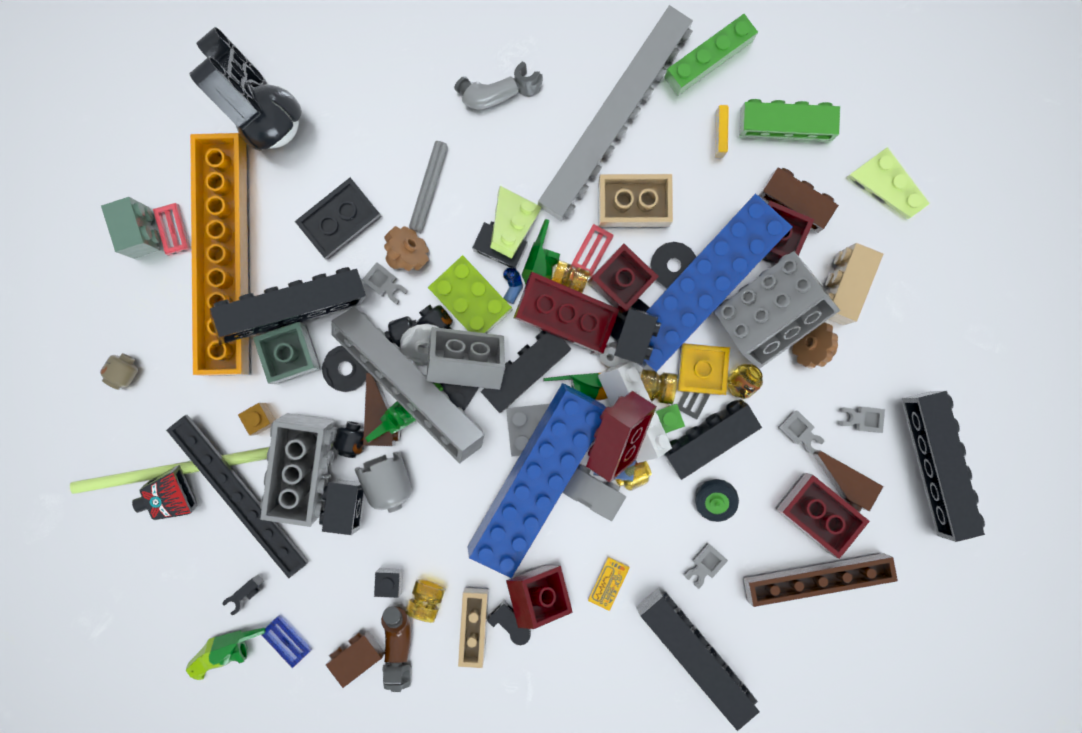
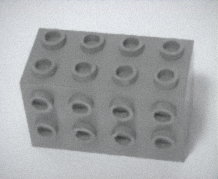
M793 251L790 254L784 255L772 268L763 271L752 283L743 286L732 298L724 300L714 310V313L742 355L760 369L841 310L808 266Z
M286 413L273 421L270 429L271 443L267 453L268 465L264 476V495L260 505L262 509L260 520L311 527L317 518L320 517L321 510H325L326 502L322 500L324 486H328V482L331 480V475L327 474L328 465H332L334 451H331V443L336 440L337 427H334L335 420Z

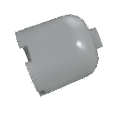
M393 452V457L389 459L382 455L363 463V469L360 467L355 468L366 499L374 509H388L389 513L395 512L402 508L401 504L407 501L411 495V484L400 452Z

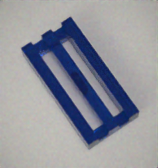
M280 615L265 628L266 631L262 634L263 638L291 668L295 667L311 651L309 646ZM276 624H277V625L289 636V638L303 651L302 653H301V652L293 645V643L280 631V629L276 626ZM270 630H272L276 634V636L283 642V644L286 647H288L289 650L297 657L295 660L269 633Z

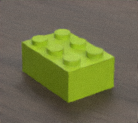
M463 255L427 287L470 332L488 334L513 310L507 301Z

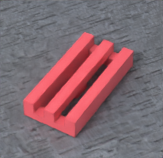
M173 203L153 209L165 254L172 255L175 252L179 253L182 250L191 249L179 205ZM170 210H173L174 218H175V221H176L177 229H178L179 236H180L181 243H182L181 245L179 244L178 236H177V233H176V229H175V226H174V222H173V218H172V215H171V211H170ZM162 212H165L174 247L170 246Z
M593 224L571 267L592 277L614 235ZM597 231L599 234L583 264H578L591 237ZM604 235L607 239L589 270L586 266Z

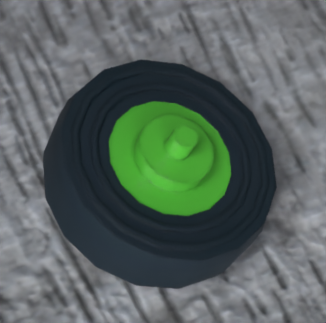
M713 479L700 486L696 492L695 503L702 517L709 521L721 522L728 520L736 513L739 497L732 484L725 480Z

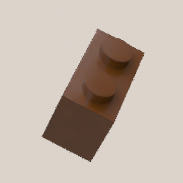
M366 631L363 635L360 632L356 633L348 640L350 644L342 649L340 646L328 655L331 659L326 663V667L342 688L381 660L385 654L369 631Z

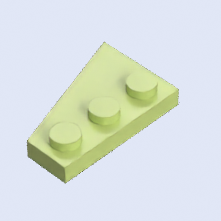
M888 147L847 176L851 180L860 183L871 194L874 193L885 201V204L907 219L913 217L930 204Z
M500 186L497 194L498 199L490 248L513 258L542 207Z

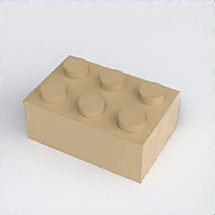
M600 174L598 180L599 227H670L673 222L672 174Z
M855 243L838 252L834 260L836 268L834 273L829 274L825 286L828 287L826 292L841 311L828 320L840 325L857 322L884 255L883 253L859 243Z

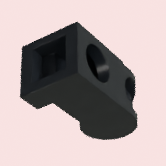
M505 600L487 616V622L493 628L499 623L510 634V639L514 644L521 646L530 640L531 629L518 628L514 610Z

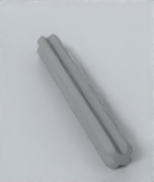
M435 141L409 224V228L416 232L422 231L445 157L447 144L442 141Z

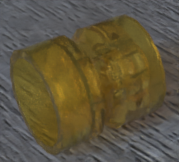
M559 260L552 280L583 293L590 271L579 267L573 269L572 264Z
M643 369L641 380L650 400L653 401L656 398L659 403L673 404L677 388V374L663 372L661 375H658L656 371Z
M417 579L412 591L414 598L409 600L405 613L414 619L434 623L439 610L437 604L442 602L446 589L436 583Z

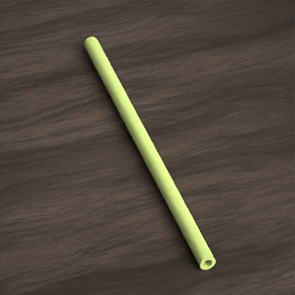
M269 447L221 456L229 466L266 460ZM192 461L71 482L70 491L72 494L148 481L177 465H180L183 474L199 472V470Z

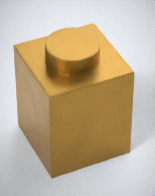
M257 403L238 414L249 436L258 435L267 430L275 421L266 403Z

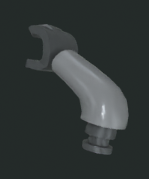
M522 61L515 68L514 78L510 76L487 85L481 84L478 81L473 83L466 76H463L456 82L454 89L463 96L462 101L468 107L477 110L487 109L518 94V92L524 96L536 94L542 85L543 74H540V71H536L531 76L524 77L527 74V66Z

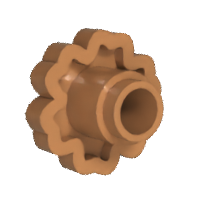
M394 226L384 236L387 242L384 245L387 251L385 259L391 268H404L407 271L412 269L420 270L429 261L426 255L429 249L425 241L417 237L414 230L403 226L401 229Z
M824 322L793 344L792 353L797 355V362L807 368L813 369L816 365L824 367L837 352L838 335L833 333L832 325Z

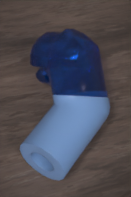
M507 268L503 272V277L507 280L509 289L503 298L513 304L523 288V283L518 270Z

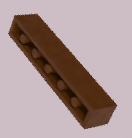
M885 553L744 578L747 600L753 607L898 581L894 558Z

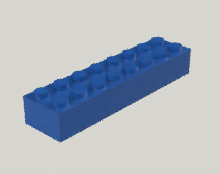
M756 193L646 311L659 316L657 322L661 323L657 337L652 336L649 344L654 346L650 359H644L654 371L657 372L792 228L785 219Z
M564 383L561 384L467 546L469 559L509 578L513 577L593 442L594 434L602 422L600 419L601 414L606 409L604 404Z

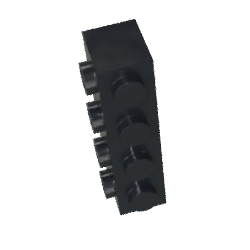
M542 330L535 337L538 340L531 347L528 344L525 345L517 353L520 356L513 363L511 360L505 363L500 390L484 388L481 391L499 413H502L572 350L562 338Z
M742 399L734 400L727 404L726 409L720 413H714L707 417L706 422L700 426H694L687 430L686 435L680 439L670 441L672 449L663 455L680 480H683L760 430L762 426L746 402Z

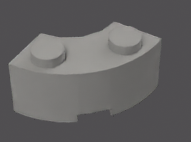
M579 464L562 493L576 502L578 501L589 507L590 510L602 517L613 521L626 499L625 495L618 492L621 487L613 482L607 481L606 484L589 474L591 472L589 468Z

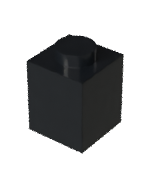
M379 568L375 572L374 597L399 598L402 594L403 569Z

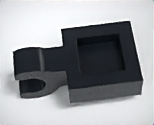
M259 575L251 578L232 596L226 598L222 603L223 606L229 602H234L236 607L230 614H237L243 607V599L246 597L249 600L261 591L259 586L264 581Z

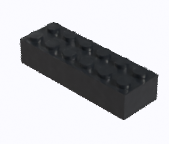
M350 267L341 268L335 271L336 274L327 276L326 273L313 276L312 281L304 283L302 280L288 283V287L279 289L278 286L267 288L263 291L264 294L254 296L253 293L240 296L238 301L229 303V300L214 303V307L210 308V318L219 345L361 305L366 294L357 268L350 270Z
M929 391L902 398L937 535L954 542L985 535L983 529L985 521L979 513L977 506L979 498L971 484L972 472L969 466L966 465L964 457L966 456V449L964 444L960 442L958 434L960 426L953 415L952 408L954 404L952 397L947 391Z
M656 589L636 606L640 617L731 725L739 731L760 712L755 706L758 702L745 684L739 686L742 682L729 665L725 668L723 667L726 663L713 647L707 648L710 644L697 628L694 631L691 629L694 625L682 610L679 612L675 610L678 606L666 591L661 593Z

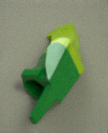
M265 628L246 632L239 630L209 638L203 648L188 662L185 671L190 678L203 680L204 674L210 669L223 667L232 661L244 662L248 655V647L244 641L264 634Z

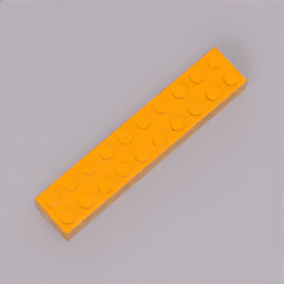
M239 133L190 134L193 375H249V337L219 345L210 318V308L214 307V303L223 300H229V303L239 300L240 296L248 294L247 147Z

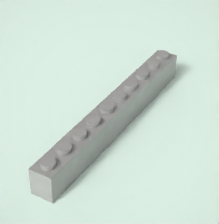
M668 6L538 200V205L543 210L560 221L565 216L567 218L570 217L576 207L573 203L577 197L582 198L589 188L586 185L591 177L593 179L596 178L602 168L599 164L603 158L608 159L614 151L615 147L612 145L617 138L621 140L628 129L625 125L629 119L634 121L641 110L638 107L643 99L647 101L654 90L651 86L655 80L660 82L667 71L664 68L667 62H673L680 51L677 47L681 41L686 43L693 32L690 29L693 22L692 19L672 6Z

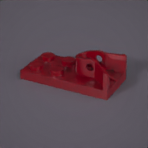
M531 272L516 309L514 319L591 350L590 354L599 355L604 354L619 309Z

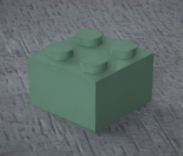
M131 197L101 205L115 252L135 259L160 251L158 243L161 242L158 231L153 228L152 220H154V217L149 207Z
M297 322L253 337L268 384H277L320 369L306 325Z

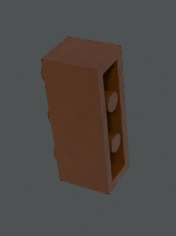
M779 167L771 174L758 195L767 202H775L815 219L811 229L817 233L826 227L839 206L830 195L817 192L811 183L804 180L801 182L794 177L790 170Z

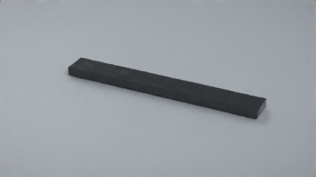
M184 415L166 430L288 579L308 564V560L276 522L260 520L261 503L188 415Z

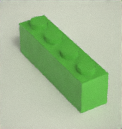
M742 14L670 66L665 73V80L677 96H679L751 44L758 31L747 16Z
M750 99L748 102H744L740 110L739 136L834 140L839 135L840 106H833L830 102L809 105L807 101L785 104L783 100L763 103L760 99Z

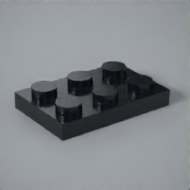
M349 177L294 222L319 253L327 259L380 217L381 214L351 177Z

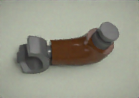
M391 606L384 610L381 618V624L385 631L384 662H390V665H383L382 667L383 687L386 690H391V692H401L402 689L411 686V666L402 665L403 662L408 661L411 643V621L402 608Z

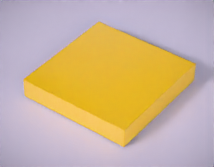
M683 343L681 345L677 391L726 395L730 347Z

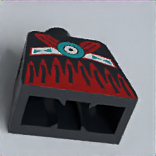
M180 465L145 483L139 489L141 497L132 500V506L136 513L148 510L153 520L188 515L197 507L195 498Z

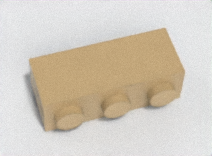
M464 588L458 667L483 668L489 589Z

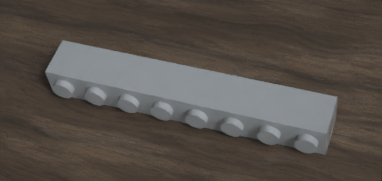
M354 306L332 320L331 335L459 464L482 447L485 434L480 426L473 424L466 417L465 412L450 401L444 391H440L433 382H427V375H424L411 359H407L401 353L400 348L395 343L392 344L385 337L383 331L380 328H376L370 322L365 313H361Z

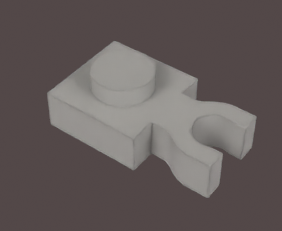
M378 262L374 264L362 279L379 295L382 296L386 291L389 299L395 304L399 300L394 297V291L401 290L404 294L407 291L402 285L394 284L393 281L396 277Z
M859 407L858 412L851 408H842L841 412L850 414V420L840 421L841 426L857 424L856 430L883 433L885 409Z
M795 410L779 427L796 444L803 441L805 449L810 454L816 451L811 447L812 440L815 439L819 444L825 442L821 436L814 435L811 432L815 427L798 410Z
M708 543L693 560L697 567L689 570L684 576L689 580L693 575H698L699 579L694 585L700 589L704 584L707 574L713 578L728 560Z

